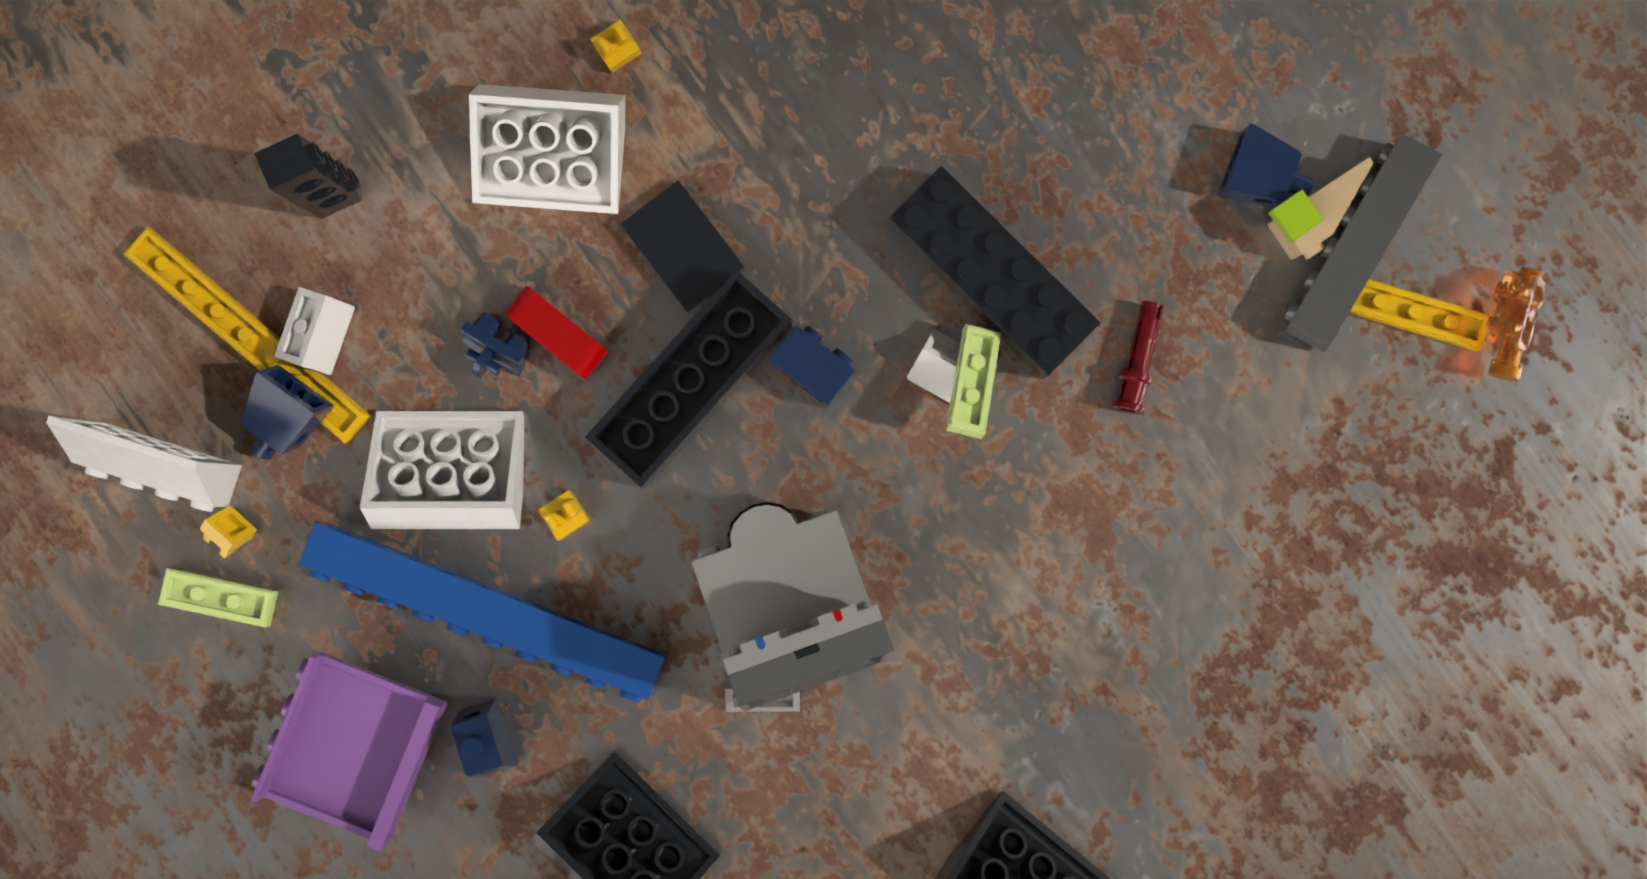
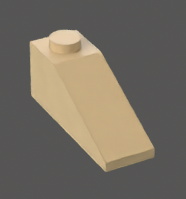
M1370 157L1308 197L1324 220L1293 242L1289 243L1274 220L1267 224L1290 260L1301 255L1307 260L1325 248L1322 241L1334 234L1373 165Z

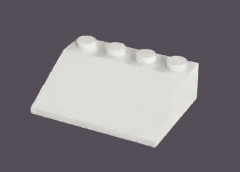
M479 84L469 94L472 203L618 214L625 139V95Z
M376 411L360 509L370 528L520 529L524 477V412Z
M48 416L46 423L70 461L86 467L85 474L103 479H108L109 474L120 477L119 484L138 490H143L144 485L155 488L156 496L168 500L178 501L179 496L191 500V507L203 511L213 512L214 507L229 506L242 467L240 464L106 422Z

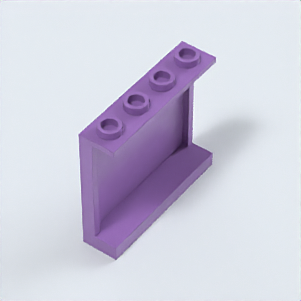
M319 652L311 655L309 659L305 658L298 668L296 680H299V684L295 693L287 697L282 707L281 715L285 716L280 730L276 729L268 741L266 751H269L270 754L265 765H261L254 775L251 786L255 787V791L251 801L258 802L262 798H267L368 838L366 846L381 852L392 840L447 702L324 652Z

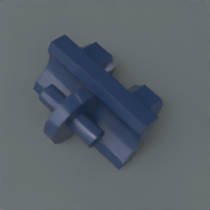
M486 312L473 324L466 321L460 329V332L464 334L462 344L469 348L465 358L474 363L472 374L480 378L486 371H489L498 376L503 367L519 377L525 368L524 357L530 346L529 337L513 330L505 342L495 338V335L501 328L500 322Z

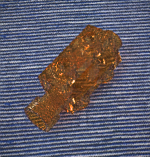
M1522 267L1519 272L1506 270L1503 281L1497 284L1495 290L1497 306L1494 317H1489L1485 328V336L1488 338L1487 342L1498 350L1496 359L1491 360L1488 371L1489 376L1507 381H1519L1523 368L1519 364L1522 354H1528L1530 344L1534 340V328L1538 313L1544 303L1543 294L1546 283L1542 280L1543 271L1529 267ZM1533 295H1536V300H1535V302H1534L1533 304H1531V303H1532V299H1533ZM1524 330H1526V337L1522 340Z

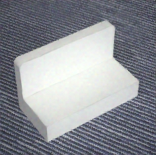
M299 287L274 357L324 374H332L355 309L354 306Z
M933 329L907 375V379L950 403L960 343Z

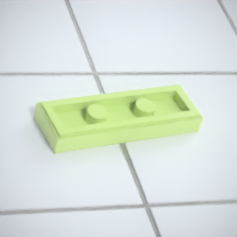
M965 324L963 327L945 431L979 439L985 436L1001 332Z
M166 568L158 605L266 628L271 626L278 590L175 568Z

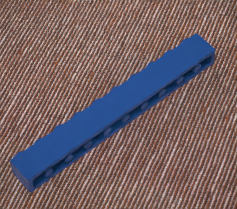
M327 522L314 524L298 564L310 569L308 575L326 582H330L331 578L344 582L342 588L349 592L364 595L367 591L379 596L377 602L396 609L400 605L413 609L412 615L419 619L433 622L434 618L447 622L446 628L461 635H468L469 631L483 636L481 642L498 649H502L503 645L517 649L516 656L522 659L537 662L538 658L548 661L552 663L550 668L558 673L571 676L572 672L586 676V683L601 689H606L607 685L621 690L620 696L638 703L641 702L642 698L649 700L652 697L668 654Z

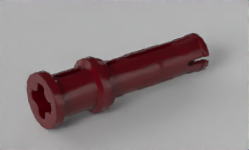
M1151 301L1141 302L1126 367L1119 371L1118 377L1121 379L1117 400L1112 401L1111 407L1116 410L1137 415H1143L1145 408L1142 406L1147 385H1150L1152 382L1151 373H1149L1150 363L1159 332L1160 321L1165 309L1164 305Z

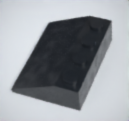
M615 751L529 839L567 879H700L720 857Z
M1004 791L997 795L950 854L935 879H1110Z

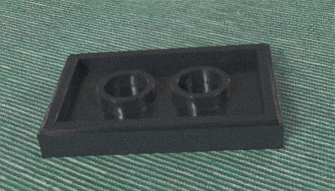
M679 180L620 224L687 313L717 291L735 270L742 272L745 269L744 265Z

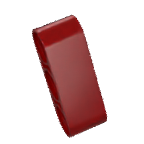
M527 285L503 313L585 380L609 353L601 344Z

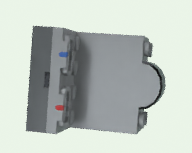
M770 502L753 504L740 511L730 523L727 533L728 549L720 551L719 546L711 547L697 554L699 559L691 561L724 656L722 660L737 704L743 711L751 710L886 661L894 651L878 605L871 606L837 510L828 513L827 508L816 510L805 516L807 521L800 523L794 512L781 504Z

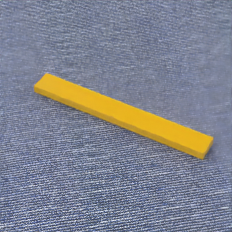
M147 226L125 251L124 255L259 371L280 365L331 402L334 406L321 424L343 443L349 444L372 417L371 414L323 373L274 357L280 337L153 228Z

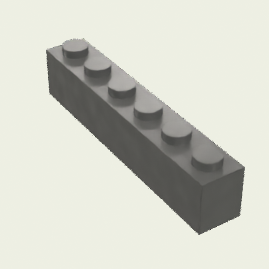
M1403 134L1400 135L1395 145L1387 142L1376 161L1383 166L1377 176L1369 173L1358 192L1364 196L1358 208L1350 205L1340 222V225L1346 227L1340 239L1334 236L1331 237L1321 256L1327 258V261L1321 270L1314 267L1302 286L1309 290L1304 300L1301 302L1295 299L1284 318L1291 322L1285 332L1323 352L1328 349L1441 158L1442 153Z

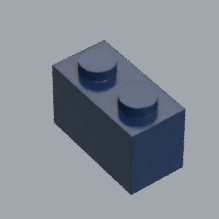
M796 324L769 358V361L828 408L855 373V370L850 366L853 360L838 348L831 352L822 345L821 342L824 340V337L807 325L803 330Z

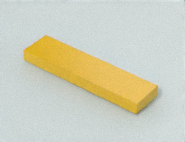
M1371 279L1368 280L1349 312L1352 315L1476 352L1482 350L1491 318L1489 314Z

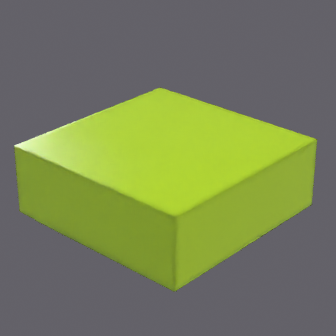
M1303 189L1269 212V215L1289 243L1324 220Z

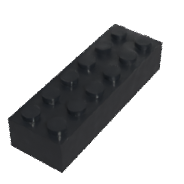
M942 166L888 219L887 227L993 331L1001 332V339L1041 379L1049 376L1101 323Z
M735 270L585 438L640 488H646L793 325L792 319L739 271Z

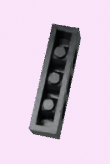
M298 133L254 153L270 190L321 219L361 201L357 189L361 188L354 171L351 168L347 169L344 167L339 159L334 160L328 151L323 152L315 142L310 143Z

